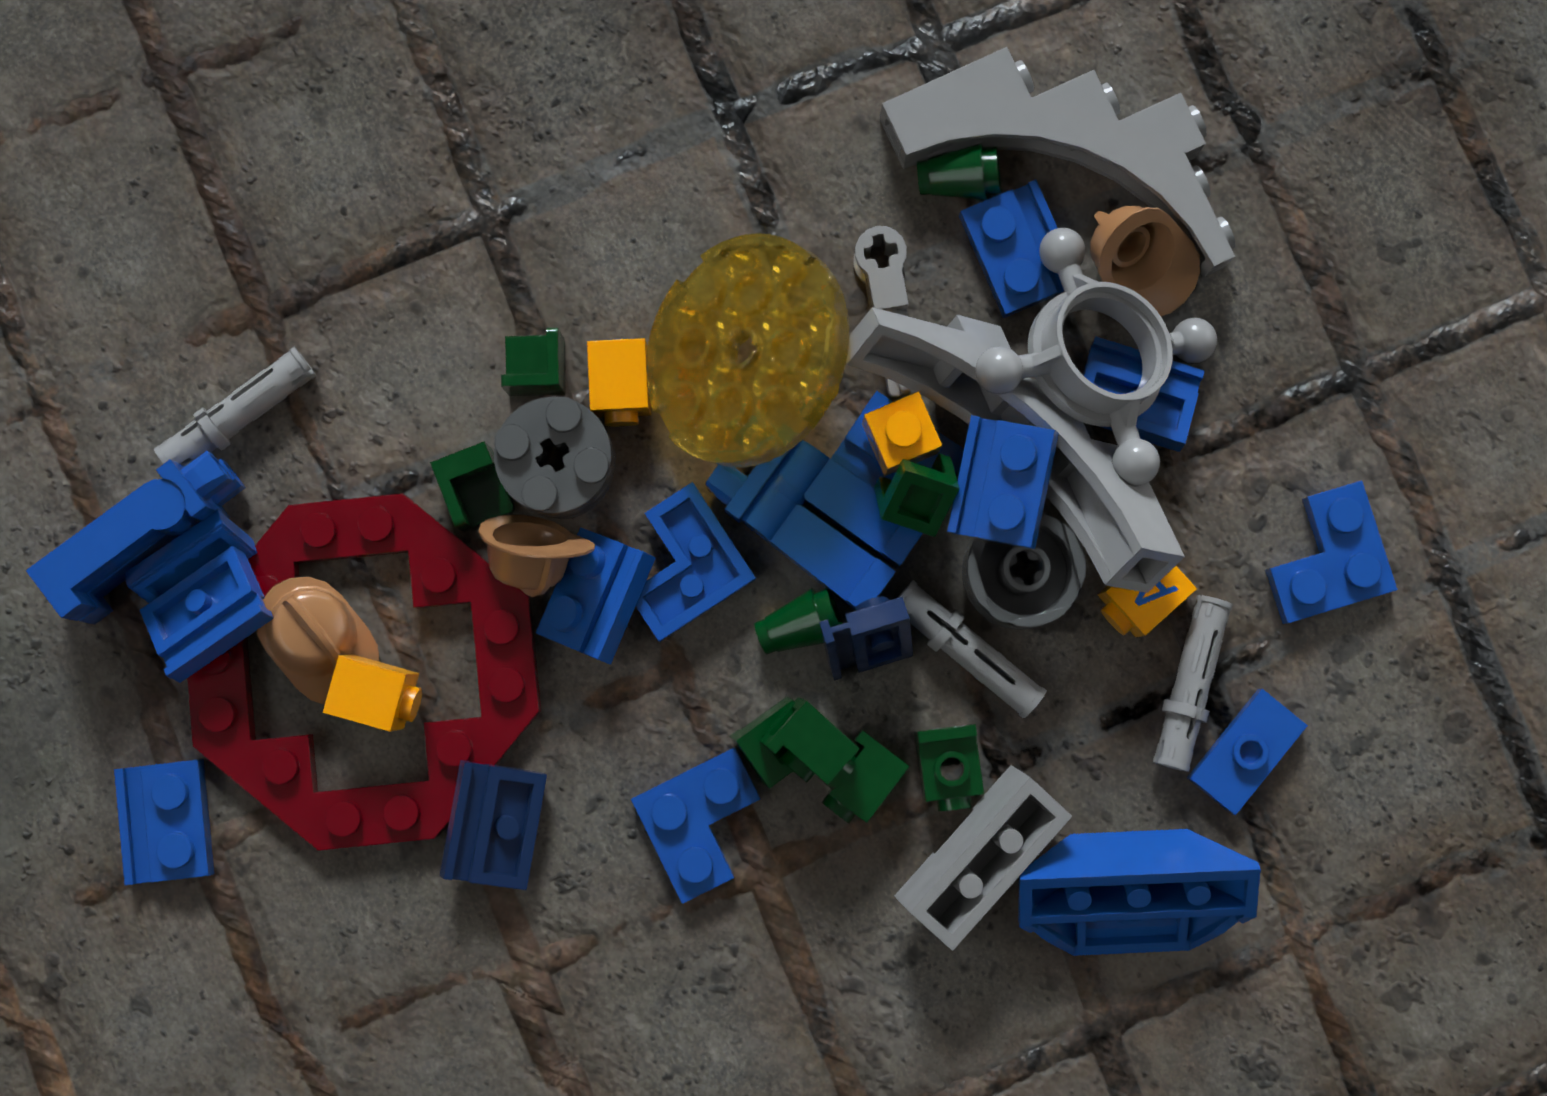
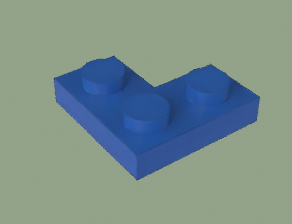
M1362 480L1303 498L1302 501L1319 554L1265 570L1282 624L1298 621L1398 590Z
M693 482L644 513L676 561L646 580L636 604L638 611L659 642L756 580L754 574Z
M735 747L631 799L682 904L735 877L710 824L761 799Z

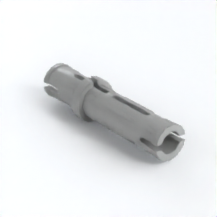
M294 346L278 358L277 361L260 371L210 409L206 410L203 407L193 414L195 419L174 436L157 445L154 451L163 464L171 459L183 466H187L205 451L212 452L216 448L222 451L231 445L229 439L240 432L241 429L258 419L293 391L302 387L317 375Z
M912 580L897 598L903 597L910 617V624L930 639L927 645L935 652L942 649L979 682L1017 711L1020 717L1026 718L1039 704L1047 690L1037 685L1000 652L996 651L962 622L965 617L957 610L950 613L917 585L918 583Z
M1196 596L1193 616L1178 666L1176 681L1170 700L1165 699L1162 707V712H1165L1166 715L1160 741L1153 758V763L1185 772L1190 770L1193 749L1201 723H1207L1209 711L1205 709L1223 642L1225 627L1233 606L1230 602L1210 596Z

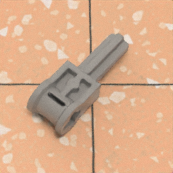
M887 226L869 228L859 237L855 246L853 268L856 276L865 284L870 309L874 307L908 316L907 308L909 303L902 272L907 246L903 237L896 230ZM873 247H881L884 255H892L889 257L887 267L878 268L875 259H868ZM885 378L887 391L891 397H905L916 393Z

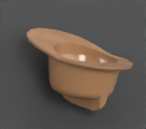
M1123 206L1113 210L1110 214L1098 211L1094 217L1099 225L1095 229L1090 241V255L1102 282L1116 283L1132 289L1144 297L1157 310L1160 316L1170 314L1184 304L1197 284L1200 274V255L1194 243L1171 216L1160 208H1143L1140 206Z
M502 515L492 517L482 522L478 531L483 541L487 543L489 568L495 579L506 585L519 588L531 597L543 595L550 587L559 583L563 578L570 558L587 555L595 549L593 542L570 533L566 528L553 521L534 516Z
M312 577L289 578L273 586L263 599L266 609L272 612L273 619L257 630V636L267 654L294 687L311 701L325 705L338 655H357L380 662L378 645L371 631L344 597L327 582Z

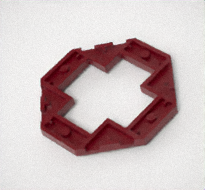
M403 493L288 505L256 543L257 553L248 559L264 597L273 586L289 578L300 577V563L408 553L413 608L419 609L471 603L481 717L424 723L429 777L427 781L318 792L313 734L256 740L248 639L246 637L187 678L193 747L318 851L435 839L449 824L460 760L497 765L517 738L541 712L531 597L521 589L506 585L495 579L489 568V563Z

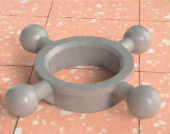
M1056 228L1048 232L1042 239L1039 255L1042 263L1048 270L1058 273L1064 293L1048 302L1035 317L1028 337V354L1017 355L1013 350L1006 347H992L983 352L978 358L976 378L986 391L994 394H1004L1016 388L1021 379L1035 377L1046 396L1067 415L1090 425L1111 427L1118 445L1112 459L1115 471L1129 484L1135 486L1146 484L1158 473L1160 457L1158 451L1150 442L1140 438L1136 427L1137 417L1144 413L1158 396L1161 386L1170 373L1173 355L1187 363H1200L1207 360L1214 353L1217 346L1216 331L1204 319L1188 318L1180 322L1173 332L1169 333L1166 324L1157 310L1140 294L1125 286L1111 282H1098L1083 275L1080 267L1085 257L1083 239L1072 229ZM1079 310L1098 311L1118 321L1130 333L1138 346L1142 359V377L1136 391L1127 394L1108 392L1094 385L1080 373L1070 359L1063 340V325L1069 313Z

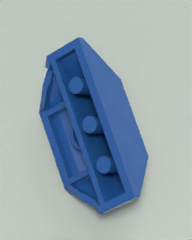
M1189 829L1070 834L1031 863L1019 876L1018 923L1021 929L1029 933L1035 932L1046 942L1073 956L1190 951L1222 935L1237 922L1243 924L1257 917L1261 869L1257 861Z

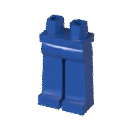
M753 416L736 440V443L760 459L758 464L747 477L728 462L722 460L707 479L705 486L720 502L727 506L725 514L738 523L742 521L757 535L823 587L828 588L832 594L855 611V607L860 603L878 597L896 571L880 559L871 556L803 507L804 503L895 568L902 564L923 533L882 520L874 487L830 459L811 444L800 439V434L786 424L780 430L775 425Z
M205 451L187 466L169 459L156 469L162 479H153L140 486L25 571L61 618L97 624L113 611L104 599V596L126 580L124 574L126 571L200 521H204L216 510H220L225 516L230 518L222 505L246 487L229 464L221 458L218 460L209 451Z

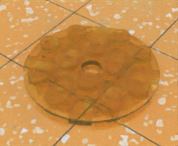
M756 233L733 237L713 246L700 255L704 262L684 282L676 279L657 312L647 347L649 401L653 412L661 415L667 429L671 433L668 437L684 452L696 458L726 467H749L771 461L802 441L818 424L831 402L837 396L848 356V311L840 285L833 273L820 258L806 248L783 237ZM751 337L753 346L757 347V352L752 351L748 358L739 364V348L742 343Z

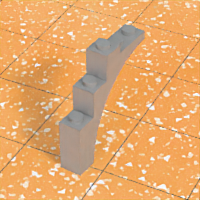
M1005 47L882 103L879 119L903 169L916 165L917 161L928 160L929 158L982 143L983 148L997 147L998 150L1032 151L1072 161L1115 181L1150 208H1160L1169 214L1194 243L1200 255V273L1203 278L1223 269L1235 257L1232 251L1235 248L1233 232L1223 217L1216 218L1207 199L1211 195L1207 178L1199 166L1192 167L1189 162L1195 159L1206 145L1204 137H1206L1207 131L1200 112L1194 105L1188 107L1182 93L1118 120L1116 115L1120 114V106L1116 94L1107 82L1101 85L1095 70L1031 97L1030 93L1034 91V85L1026 65L1022 60L1014 62L1008 47Z
M872 307L840 346L846 365L885 377L915 392L919 391L921 395L961 418L968 425L971 415L996 421L1002 420L1052 429L1059 433L1046 497L1059 510L1085 547L1104 585L1148 593L1185 557L1150 483L1138 486L1129 484L1115 471L1112 459L1118 445L1091 439L1084 423L1059 409L1046 396L1036 379H1021L1016 388L1004 394H994L982 388L976 378L978 358L983 352L992 347L1001 346L1011 349L1001 326L956 315L946 327Z

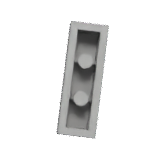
M1012 765L972 808L971 814L936 853L933 852L894 895L917 920L952 951L1072 817L1031 777Z

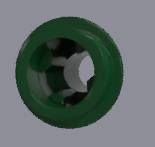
M982 143L932 157L928 160L917 161L920 195L932 194V196L987 200V194L1001 193L997 147L983 148Z
M811 588L764 619L755 622L754 626L760 645L765 654L768 655L776 651L781 652L824 644L819 622L828 620L831 628L843 624V621L830 590L827 588L816 593Z

